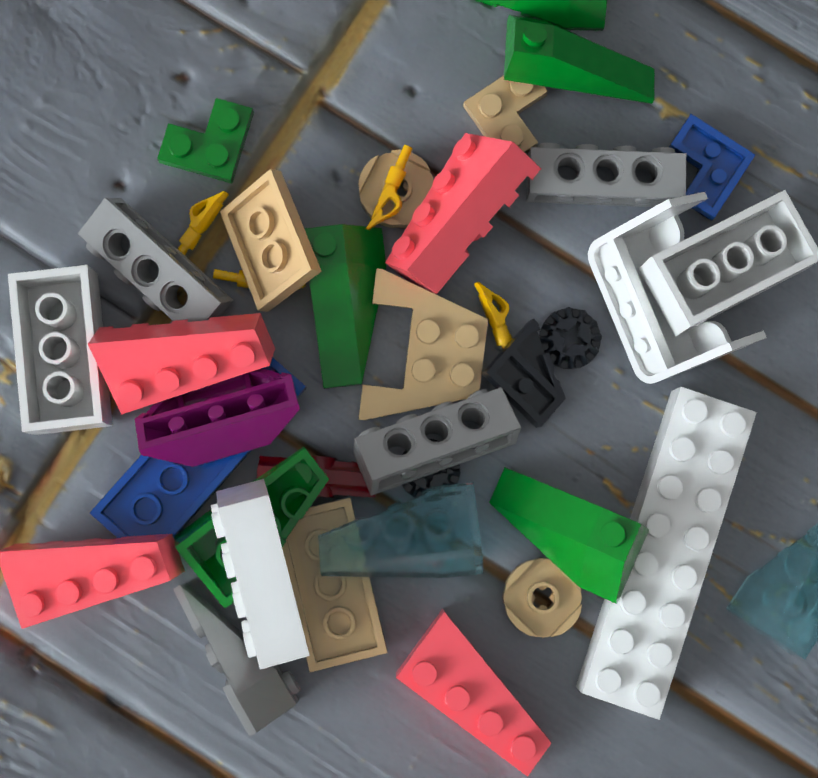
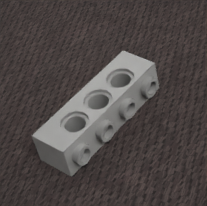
M540 143L537 147H531L528 155L541 170L533 180L527 177L526 202L655 207L668 199L686 196V153H675L673 148L659 147L652 149V152H640L633 146H617L613 150H598L596 145L581 144L577 145L575 149L560 148V145L557 143ZM561 166L573 168L576 172V178L573 180L563 179L559 175L557 168ZM600 167L610 169L614 174V180L610 182L601 180L596 173V169ZM635 170H647L652 176V182L643 183L639 181L635 175Z
M104 198L77 233L87 242L86 248L94 256L103 260L106 259L115 268L114 273L120 280L128 285H134L143 293L142 299L146 304L157 311L162 310L172 321L188 319V322L208 320L210 317H220L234 301L122 198ZM124 235L130 241V249L127 254L121 247V240ZM152 260L159 268V274L156 279H153L149 273V265ZM180 286L187 292L188 299L185 305H182L177 299V291Z
M502 387L492 391L482 389L471 394L466 400L457 403L444 402L426 414L420 416L410 414L399 419L394 425L382 429L380 427H372L363 431L358 437L354 438L353 455L372 496L514 445L517 442L521 426ZM463 422H476L480 428L470 429ZM435 433L442 436L444 440L433 442L426 436ZM394 446H400L408 452L404 455H395L389 449Z

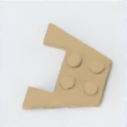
M377 268L372 304L411 308V326L403 388L363 385L359 420H368L436 406L449 401L465 400L471 394L479 391L488 319L384 269Z

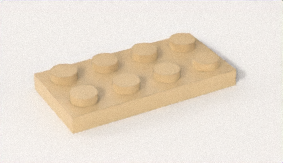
M351 498L310 507L304 517L293 528L282 547L310 655L306 657L309 672L388 653Z

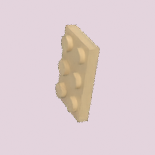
M269 169L220 211L258 311L269 312L321 272L281 171Z

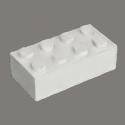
M783 190L653 255L638 269L676 337L818 262V247L786 190Z
M88 265L8 274L22 432L41 435L113 426L109 388L88 346L89 341L98 328L103 327L98 273Z
M264 479L216 491L217 503L210 505L211 516L217 539L226 537L227 543L221 544L227 578L236 577L237 579L236 582L231 583L232 596L238 619L242 617L247 618V620L241 621L248 658L257 656L261 670L310 656Z

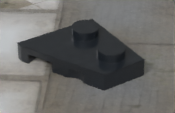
M532 319L524 325L482 372V375L496 389L502 387L508 401L537 428L542 427L566 398L560 381L554 375V365L549 352L545 353L537 332L541 330L539 324L535 319Z

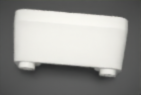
M705 192L668 199L594 240L589 247V264L636 376L648 384L667 379L767 338L763 330L731 342L725 327L719 322L712 320L703 322L675 337L638 269L653 255L684 240V228L678 215L707 200Z

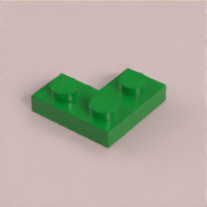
M216 98L205 133L168 123L157 160L164 165L232 184L254 115L253 108Z

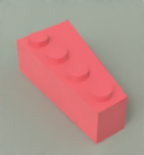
M465 133L462 139L455 144L453 153L442 171L434 178L431 189L421 205L415 209L412 220L402 236L394 243L392 252L385 263L407 281L438 294L468 258L469 252L467 248L469 245L488 234L493 228L489 221L504 204L507 207L513 204L519 196L515 190L526 177L533 180L541 168L512 141Z
M261 313L210 317L208 320L188 322V319L175 320L170 324L149 325V323L132 324L131 327L114 328L113 326L99 327L88 343L121 415L270 366L275 351V346Z
M172 534L127 536L113 539L94 538L67 542L49 541L35 544L18 543L0 550V567L22 629L171 581L185 572L179 552L175 548Z
M442 608L397 670L396 678L528 777L551 745V741Z

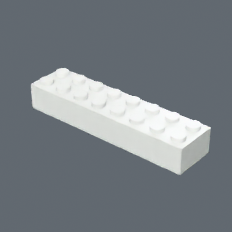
M684 387L671 391L630 517L631 520L647 527L649 532L618 604L607 599L603 601L576 684V688L581 693L660 720L757 412Z

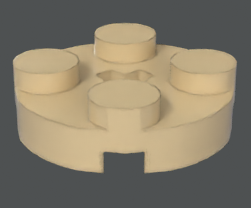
M400 149L391 150V153L373 157L360 174L358 183L360 202L370 218L385 185L390 166H395L401 153ZM412 152L404 168L406 175L403 179V189L407 193L405 196H400L402 208L393 217L379 223L382 226L406 229L412 220L415 209L421 205L432 187L433 176L427 163ZM389 200L383 207V215L389 213L395 207V203L392 200Z
M535 558L521 563L510 573L505 582L502 600L508 618L520 631L534 637H554L569 630L579 618L582 608V590L550 559ZM547 587L550 588L552 593L549 599L552 601V604L548 608L544 605L536 608L533 605L536 598L533 594L534 590L538 588L543 591Z

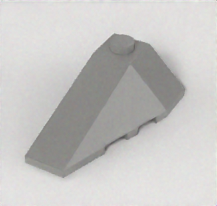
M187 583L173 589L194 632L199 638L206 636L209 642L205 645L206 656L212 667H215L219 673L224 672L227 680L223 690L249 737L297 704L299 698L296 693L301 690L290 670L283 672L280 665L260 670L257 656L248 658L243 633Z

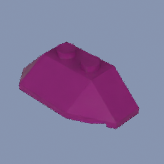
M261 368L153 404L146 413H141L135 418L138 448L141 455L194 467L270 445L300 410L292 376L288 373L282 372L279 374Z

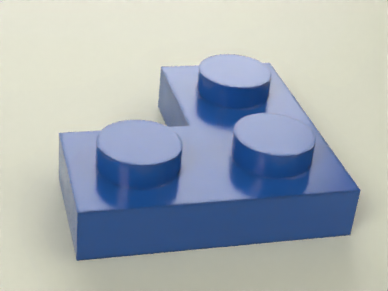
M690 114L669 148L675 149V153H686V161L699 169L686 189V195L706 193L708 199L692 207V209L711 221L716 217L755 157L754 153L693 114Z

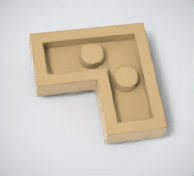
M504 76L464 101L463 107L483 136L512 141L527 154L530 152L531 147H537L538 141L519 114L544 98L548 90L545 86L504 80Z

